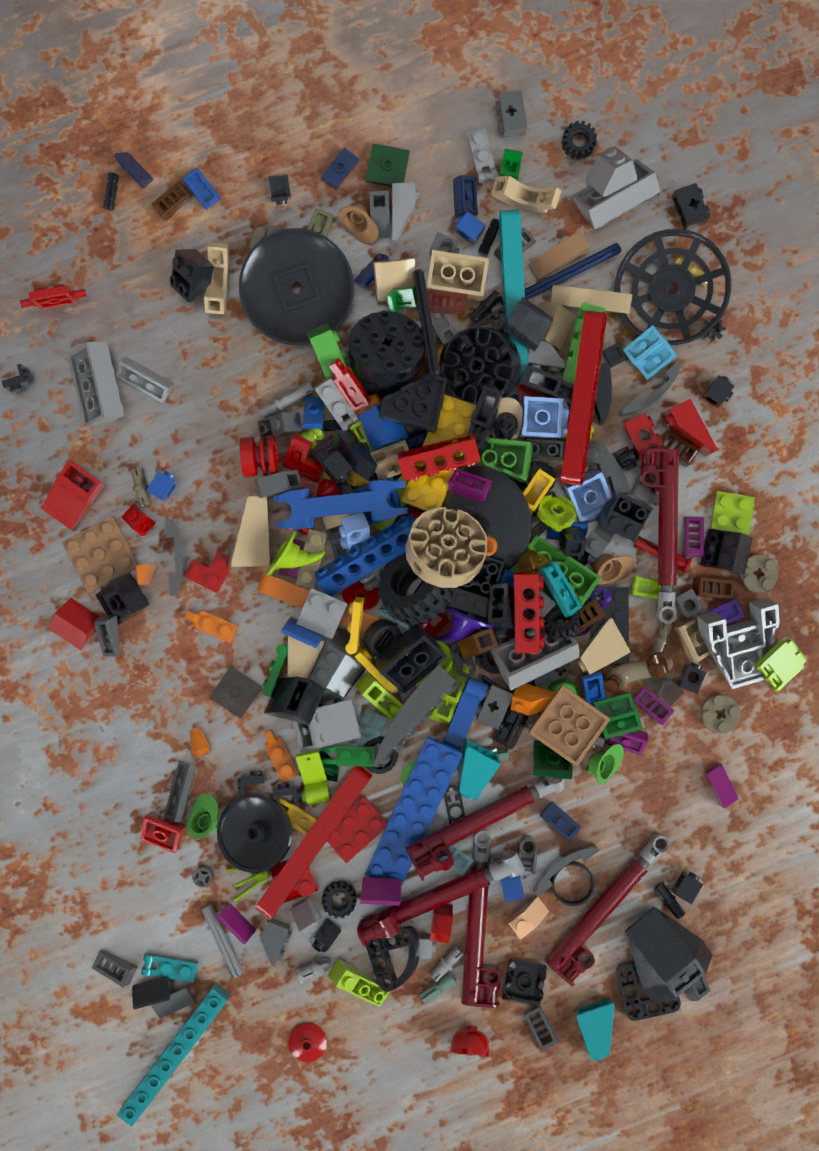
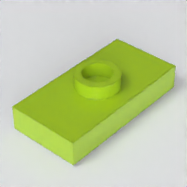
M639 576L633 577L630 595L658 600V591H661V585H657V580Z

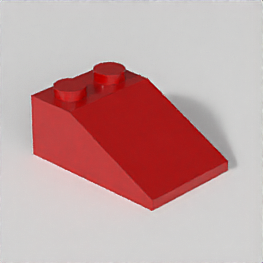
M691 398L662 415L664 418L662 419L663 424L667 429H670L672 433L698 448L699 452L705 457L718 450Z

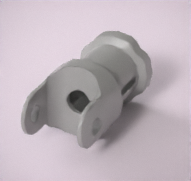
M324 957L312 960L308 965L297 966L295 969L300 983L303 984L305 980L313 977L318 978L324 973L329 972L331 969L330 959Z

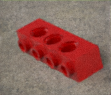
M646 413L623 424L633 448L638 453L641 465H643V453L640 452V449H662L660 444H663L658 433L655 434L652 428L655 426L650 416L647 417ZM647 431L649 434L648 440H641L639 432ZM647 473L646 475L651 484L654 481V476L651 473ZM652 487L655 493L659 492V487Z
M474 433L398 453V462L404 481H415L425 475L435 476L444 470L454 471L460 466H473L481 461ZM456 451L463 452V455L460 457H456L453 454ZM437 456L444 457V460L441 462H437L434 459ZM418 461H424L425 465L422 467H418L415 465V463Z
M516 572L514 574L515 653L539 654L541 648L545 646V637L541 636V628H544V616H541V609H544V597H540V589H544V577H540V572ZM527 588L532 589L535 596L527 597L524 590ZM525 609H533L535 615L532 617L527 616ZM525 629H534L535 635H527Z

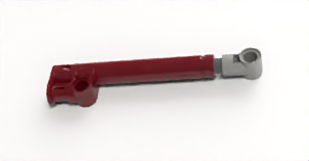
M640 449V452L643 453L640 483L644 487H659L657 585H661V591H658V609L656 614L662 622L672 623L677 616L675 611L676 592H673V586L677 585L679 449ZM647 473H651L654 476V481L651 484L645 481ZM665 609H670L671 616L668 619H663L662 612Z
M543 777L533 782L529 788L525 785L519 788V790H515L406 846V852L421 881L424 880V876L434 871L437 873L440 870L447 871L452 868L454 860L449 846L514 814L527 805L535 803L534 799L537 797L541 799L552 792L559 793L565 788L564 779ZM444 856L448 857L446 860L440 861V858Z
M484 828L473 835L472 860L475 862L471 866V871L481 867L484 869L489 868L487 867V862L490 861L492 838L490 832ZM484 833L488 836L485 842L477 840L480 834ZM489 886L469 894L461 1003L466 1006L497 1008L500 1006L497 996L498 990H500L501 973L496 965L483 964ZM490 972L497 973V977L494 979H489L487 975Z
M654 833L650 837V841L640 851L638 859L635 860L633 858L629 862V865L622 870L544 959L547 965L572 987L575 985L573 981L580 973H584L595 963L593 953L585 945L587 940L637 885L641 877H644L648 872L646 868L649 864L653 865L662 853L669 850L670 841L662 833ZM660 838L664 839L663 846L656 847V841ZM583 954L590 955L587 961L580 960Z
M509 852L500 861L490 864L487 869L483 867L478 868L475 871H471L404 900L400 903V906L393 905L360 919L357 927L358 937L363 946H367L369 941L375 938H392L400 932L401 923L476 892L482 887L485 888L490 885L492 880L499 881L507 876L510 878L519 876L525 871V868L517 852Z

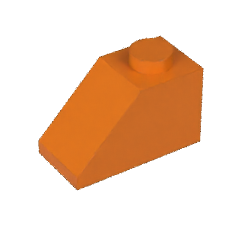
M525 683L516 688L512 696L510 710L525 715L542 712L556 692Z

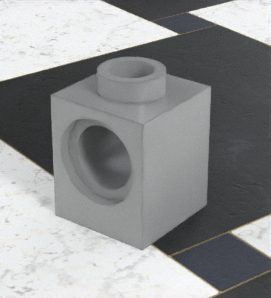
M418 935L420 942L419 959H432V953H436V942L429 941L430 935Z

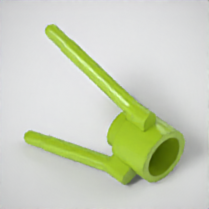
M232 867V868H227V869H226V872L240 871V870L237 869V868H235V867ZM269 871L251 873L252 876L234 885L235 888L252 880L256 882L236 896L233 901L236 902L260 884L267 882V879L270 878Z

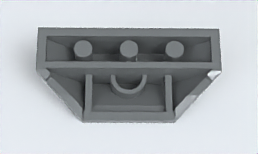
M341 628L335 634L309 678L325 689L319 703L344 697L362 666L354 657V654L346 652L345 648L350 640V633Z

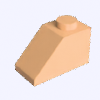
M536 896L508 917L507 921L521 940L540 924L549 913V910L541 899Z

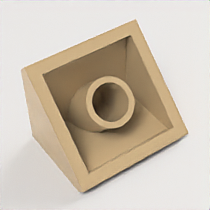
M539 302L538 308L554 318L542 341L550 342L554 349L561 351L575 315L560 304Z
M697 617L673 627L689 662L697 663L710 655L699 635Z

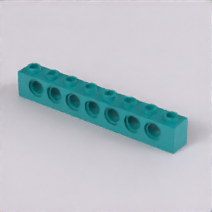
M215 982L117 1113L119 1118L131 1127L135 1124L226 1004L231 995L227 990Z

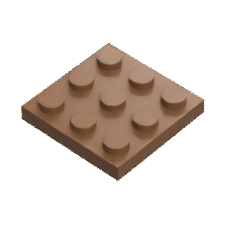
M114 516L61 542L87 593H91L112 580L135 570L136 565H139Z
M561 685L528 733L577 767L608 724L610 718Z

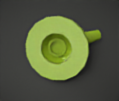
M291 530L275 552L265 574L269 576L278 568H297L315 563L325 555V550L311 553L301 550L300 546L293 543L297 531Z

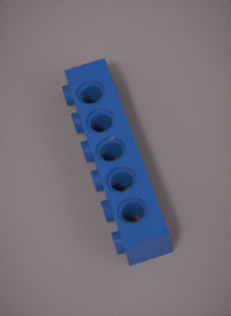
M411 513L408 516L402 517L398 522L384 528L380 533L369 537L365 542L351 548L350 551L342 556L336 557L329 564L321 566L314 572L318 586L325 594L332 597L405 553V545L413 523L416 520L414 515Z

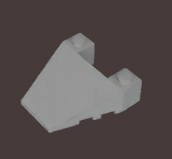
M767 597L749 602L750 620L726 626V619L716 612L697 616L699 635L731 689L765 680L764 674L755 667V664L771 650L772 645H775V630L779 627L780 623L779 606Z

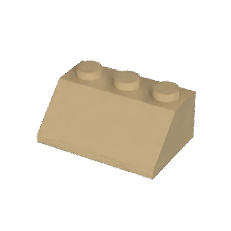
M432 250L426 286L427 294H438L439 296L478 302L483 301L489 259Z

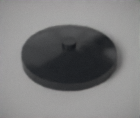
M247 794L240 796L226 806L219 818L217 825L219 848L225 859L241 871L259 873L269 870L278 865L289 851L292 841L290 818L283 806L267 795Z

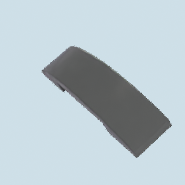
M679 360L662 375L666 382L643 403L635 398L619 414L621 416L634 414L658 400L675 381L682 362Z
M165 519L166 538L174 539L176 576L169 577L170 596H177L184 581L186 553L177 526L172 520Z
M595 844L583 845L557 857L545 868L538 878L533 889L536 896L538 897L553 886L549 880L550 877L579 856L585 862L600 851Z

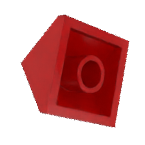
M70 598L55 612L49 630L82 651L96 630L93 621L100 616L73 598Z
M151 811L144 818L140 840L176 853L186 825L174 822Z

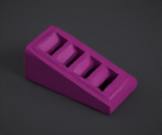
M685 516L683 556L701 558L704 554V517ZM689 524H699V527H689ZM689 532H699V535L689 534ZM689 540H698V543L689 542Z
M646 686L633 699V702L662 726L675 713V710ZM648 693L650 696L642 704L640 700ZM654 698L656 701L648 709L646 707L647 704ZM660 703L662 706L654 714L652 711ZM664 709H667L668 711L660 719L658 716Z

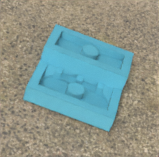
M654 325L623 349L631 362L638 367L647 380H650L679 356Z

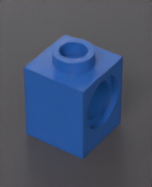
M466 212L464 216L460 215L455 222V233L474 246L485 231L486 225L469 212Z
M158 471L146 491L167 502L178 482L174 481L175 476L165 471L163 474Z

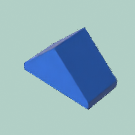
M520 875L513 878L507 876L501 879L505 903L525 898Z

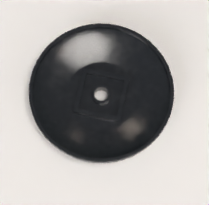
M289 228L276 231L264 237L248 253L239 276V295L247 317L262 334L274 341L287 345L311 344V341L306 332L326 323L332 331H336L344 322L353 301L354 279L351 267L344 253L329 238L312 230ZM294 283L302 285L303 288L300 293L296 294L291 290Z
M484 466L458 468L492 481L484 503H480L448 490L441 507L467 512L480 523L486 536H492L496 539L498 543L497 550L493 555L487 557L504 562L501 576L505 569L511 570L520 561L530 542L532 516L528 501L522 490L511 478L495 469Z

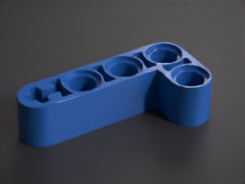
M468 677L442 743L461 751L488 684Z

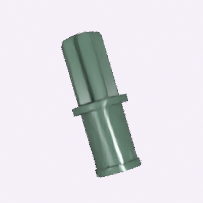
M448 973L438 982L434 981L433 985L421 992L419 996L424 1003H428L438 995L442 996L444 991L457 984L453 975Z

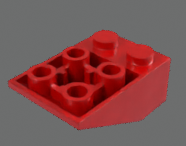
M69 460L57 476L41 509L73 531L106 484L75 462Z

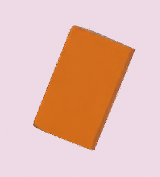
M136 565L138 585L149 586L157 565Z

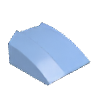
M527 396L522 398L523 417L520 437L563 438L568 431L569 407L565 399Z
M599 469L585 472L584 482L581 486L563 484L569 500L576 507L575 512L580 523H589L596 520L604 504L612 498L603 473Z

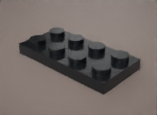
M595 587V589L607 588L611 592L612 597L604 609L607 615L591 627L590 640L604 621L612 618L629 648V587ZM599 593V594H598V595L600 596V599H599V600H604V599H605V598L603 597V594H604V593ZM590 608L592 612L595 614L594 608ZM629 653L610 664L629 662Z

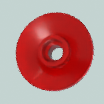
M358 580L342 590V597L348 606H350L351 602H354L356 597H363V611L370 610L380 600L379 589L375 587L367 591L364 588L365 583H361Z
M299 1024L290 1033L288 1040L289 1050L299 1061H316L326 1050V1035L316 1024ZM309 1042L311 1046L306 1048L303 1044Z

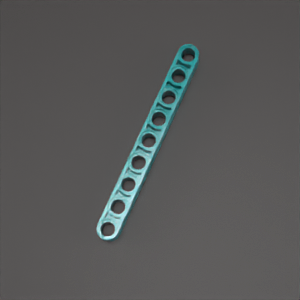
M520 210L499 211L504 326L521 298H525ZM515 338L511 340L516 344L521 358L520 377L518 379L520 381L528 365V350Z

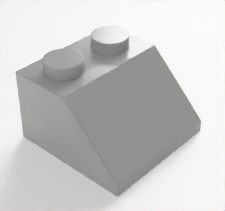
M616 146L607 148L605 152L598 155L586 179L587 183L602 197H606L638 180L633 160Z
M311 588L296 624L332 639L347 603Z

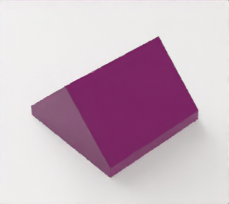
M363 877L360 904L400 906L402 901V879Z

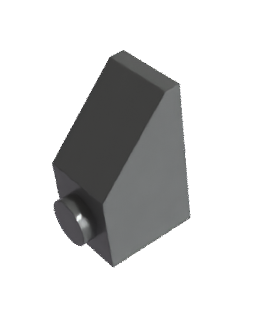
M598 523L586 538L584 551L593 560L598 559L615 533L601 527Z

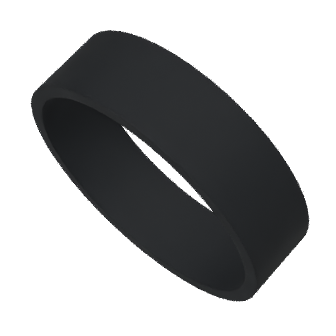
M572 861L567 866L582 867L590 875L591 887L588 894L583 899L574 902L560 898L554 886L555 878L560 871L552 876L551 883L553 886L551 887L560 902L568 906H579L586 903L593 895L595 881L592 873L585 865Z

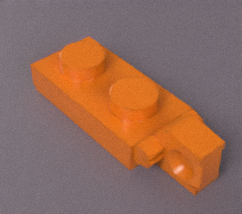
M187 610L184 618L193 621L192 626L196 627V629L228 643H232L239 627L206 611L198 610L196 614Z
M272 729L264 733L267 743L264 744L265 749L281 782L284 783L300 775L284 740L280 736L276 738Z

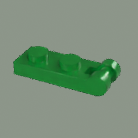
M286 644L277 646L276 652L278 656L276 661L272 660L268 670L271 672L269 679L265 678L261 689L264 690L263 695L267 697L272 696L288 656V645Z

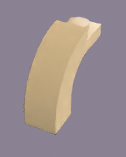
M511 176L496 177L491 192L493 197L508 205L537 213H547L548 209H556L561 190L557 187L534 188L518 182Z
M209 242L207 246L208 261L214 265L211 284L206 288L204 295L205 313L224 315L230 281L228 244Z

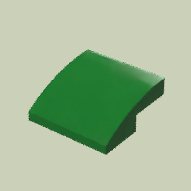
M631 693L593 703L597 710L610 718V721L602 731L605 739L643 729Z

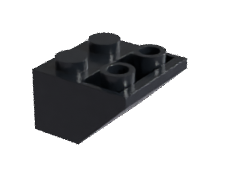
M196 249L175 250V256L172 260L173 269L170 276V285L187 302H192L211 284L214 265Z
M618 492L604 504L596 521L601 527L635 542L653 507Z
M708 528L700 566L745 575L753 537L739 532Z

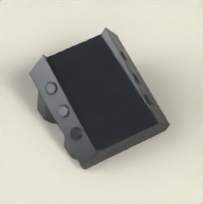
M522 297L503 330L506 331V334L511 339L516 338L523 346L535 352L554 318Z
M509 959L502 1000L540 1007L544 995L543 986L546 979L547 966Z

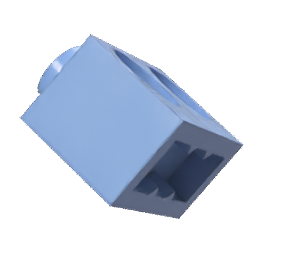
M363 512L341 518L339 532L342 538H340V544L342 549H346L348 552L351 548L360 545L370 537V529Z

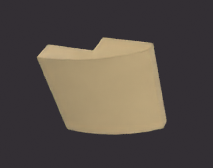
M414 258L373 262L377 301H386L387 294L393 288L414 286L412 275L413 271H415Z

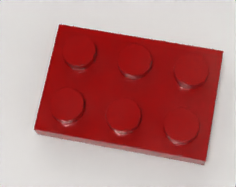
M364 795L349 809L327 842L344 862L348 863L385 830L388 821Z

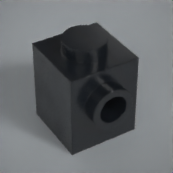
M718 375L702 397L718 408L724 401H729L734 394L732 389L735 386L731 384L732 381L728 377Z

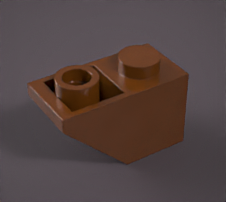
M494 628L458 641L464 660L501 646Z

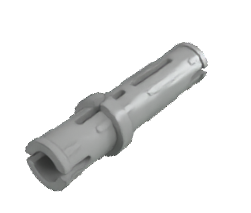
M309 381L286 394L273 398V401L258 409L262 417L266 419L278 411H283V408L304 396L313 393L314 390Z

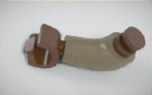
M657 652L649 656L648 661H633L617 665L606 675L604 689L608 693H615L631 682L651 678L652 674L656 678L665 677V673L673 671L672 666L674 664L672 658L668 657L666 652Z

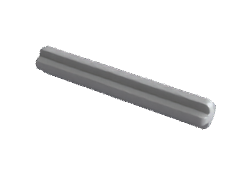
M211 904L203 907L202 912L231 977L236 978L241 975L242 971Z

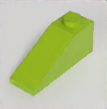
M367 672L355 685L356 689L392 721L395 719L403 704L372 675Z

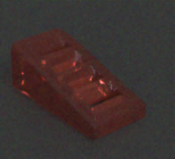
M429 291L430 312L437 314H466L468 294ZM434 299H438V306H434ZM442 299H446L445 307H441ZM450 299H454L453 308H449ZM458 299H461V309L457 308Z

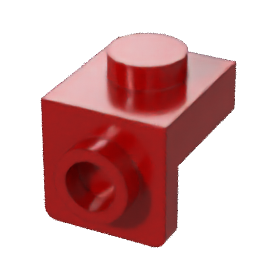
M134 503L121 516L141 536H145L155 525V522Z

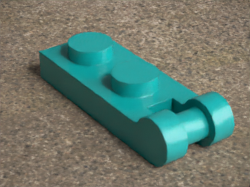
M550 561L546 564V567H542L537 571L540 572V577H544L547 587L565 618L571 616L582 607L557 562Z
M151 953L144 954L143 961L145 963L141 969V975L167 976L169 979L195 982L197 961ZM152 962L158 963L157 968H152Z

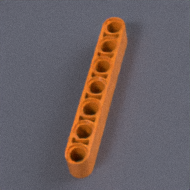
M264 572L257 587L259 592L302 609L310 592L271 575L268 576ZM348 605L339 622L345 626H348L349 621H352V614H349L350 606ZM363 612L361 632L365 633L373 622L381 620V618Z

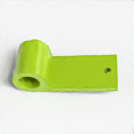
M319 750L295 754L304 783L305 791H302L303 802H307L308 806L330 802V788Z

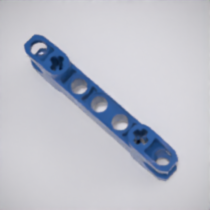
M406 481L368 482L369 492L311 498L310 489L293 490L273 496L274 502H286L292 509V514L288 520L276 522L277 528L293 530L314 527L313 518L368 511H371L372 521L386 520L409 513V507H395L390 501L392 491L397 488L406 487Z

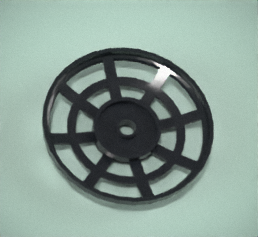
M666 229L644 237L626 253L616 274L614 292L621 293V281L624 270L626 269L635 274L632 284L633 298L631 307L636 306L640 315L650 323L647 329L652 325L664 329H681L684 339L667 340L671 346L693 342L710 332L724 315L730 300L731 274L724 255L711 240L690 230ZM667 236H682L694 239L689 250L681 248L664 249L662 238ZM654 241L657 252L649 256L640 267L629 262L639 249ZM701 243L714 253L721 264V268L710 272L706 263L696 255ZM678 254L685 256L681 266L669 265L667 255ZM659 258L662 266L660 270L654 275L644 271L651 262ZM692 260L704 271L703 275L693 277L687 270ZM724 275L725 295L721 307L710 303L713 295V279ZM640 278L650 282L649 293L638 296V284ZM707 282L706 299L703 300L695 296L696 285ZM673 283L678 286V291L675 294L667 292L669 284ZM652 300L654 305L658 307L653 318L645 312L641 306L642 303ZM690 303L701 307L694 316L686 320L683 309ZM706 310L716 314L714 320L706 328L691 336L688 325L698 320ZM664 312H675L679 323H663L660 320ZM620 313L623 321L636 335L640 336L644 333L630 321L625 313Z

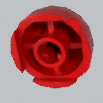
M466 1025V1029L459 1030L454 1034L450 1053L489 1057L488 1038L483 1032L477 1030V1026Z

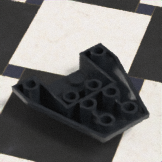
M656 907L650 909L624 931L641 988L653 1004L676 999L704 976L708 970L713 954L704 941Z

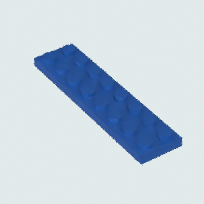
M427 736L365 875L371 878L402 879L403 885L412 865L405 847L425 837L463 755L462 751Z

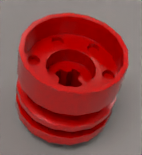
M268 435V444H266L265 437L260 436L259 445H256L254 437L240 438V462L243 477H256L258 468L262 469L264 476H268V467H270L271 475L278 472L279 452L274 435Z

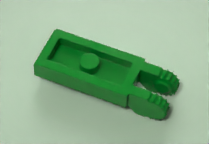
M322 747V751L326 753L337 752L336 759L324 758L322 759V764L375 767L373 764L376 758V747Z

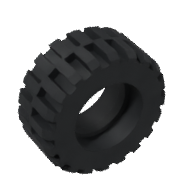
M406 552L393 559L390 563H387L384 567V572H381V581L378 582L379 598L382 604L402 622L411 624L428 622L430 618H436L440 611L443 612L446 609V604H449L452 600L451 594H454L455 588H441L426 582L417 592L406 596L410 585L419 578L409 565Z

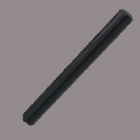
M418 269L413 271L412 275L429 375L436 377L440 375L441 371L424 272Z

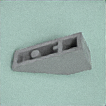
M392 183L393 245H397L415 209V202H419V190H415V183Z

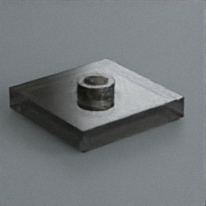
M230 666L209 698L242 719L260 692L262 685L233 666Z

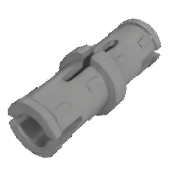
M456 945L446 957L443 956L440 959L441 962L429 972V975L436 982L448 970L451 971L454 968L453 965L465 955L461 948L458 949L459 946Z

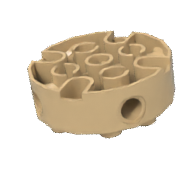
M436 507L423 512L414 521L405 545L406 558L413 572L426 583L441 588H456L469 583L479 573L487 554V536L480 523L467 512L461 510L454 511L446 509V507Z

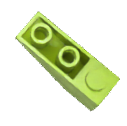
M340 959L336 961L328 974L336 987L379 1007L389 994V992L380 989L376 980L355 966Z

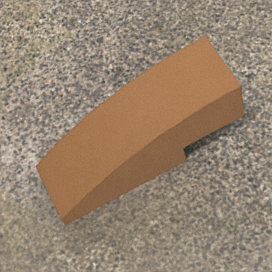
M579 231L536 258L529 264V267L537 281L588 252L590 246L582 232Z

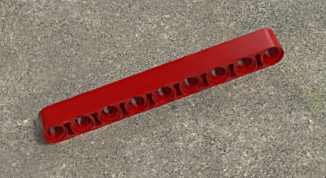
M585 311L583 317L561 482L564 484L581 486L584 482L606 329V312Z
M361 766L353 768L255 907L257 911L269 920L275 916L373 776Z

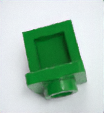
M504 149L499 176H511L518 181L523 155L522 151Z
M414 286L393 288L387 294L386 303L390 307L391 313L396 312L398 309L412 308L418 305Z

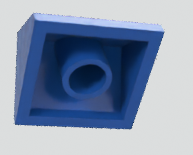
M381 404L375 405L359 415L372 452L408 439L404 425L378 418Z

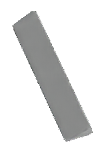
M128 357L119 360L115 371L116 378L163 404L165 403L174 387L173 382Z

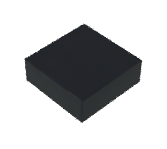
M619 342L602 351V355L606 362L609 363L610 369L628 359Z

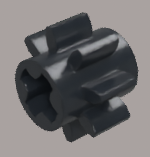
M713 317L710 320V322L705 320L703 324L707 327L714 320L715 317ZM722 320L714 327L716 330L705 334L703 339L709 338L711 342L715 341V337L721 339L723 336L720 332L726 330L725 327H722Z
M500 416L493 425L495 428L494 434L499 439L507 438L510 440L518 431L515 428V420L509 416L504 418Z
M626 446L617 451L619 455L615 459L622 469L626 467L628 471L637 466L636 462L639 461V456L634 448L629 449Z

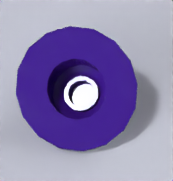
M446 605L445 610L454 615L452 627L448 631L449 633L436 639L441 642L452 643L472 636L478 630L494 627L488 623L487 617L485 618Z

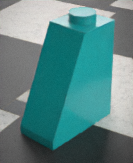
M466 738L463 744L458 787L463 797L476 801L501 763L499 755Z
M611 998L574 1010L591 1061L603 1060L607 1055H610L614 1004Z

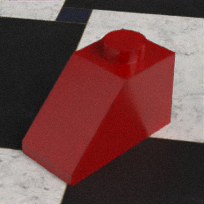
M445 904L433 910L429 941L449 944L452 932L453 905Z

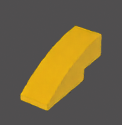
M538 469L523 491L528 501L531 515L555 481L553 477L541 469Z

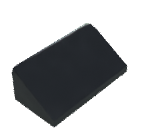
M509 705L500 727L496 730L492 739L507 748L513 749L530 715L510 710L511 705Z
M165 976L133 985V1009L169 1001L173 989L169 978Z

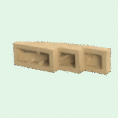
M553 285L550 303L572 308H580L582 303L606 308V312L630 314L632 294Z

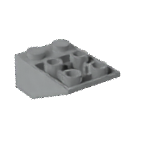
M352 699L317 708L310 725L293 721L300 752L361 737Z

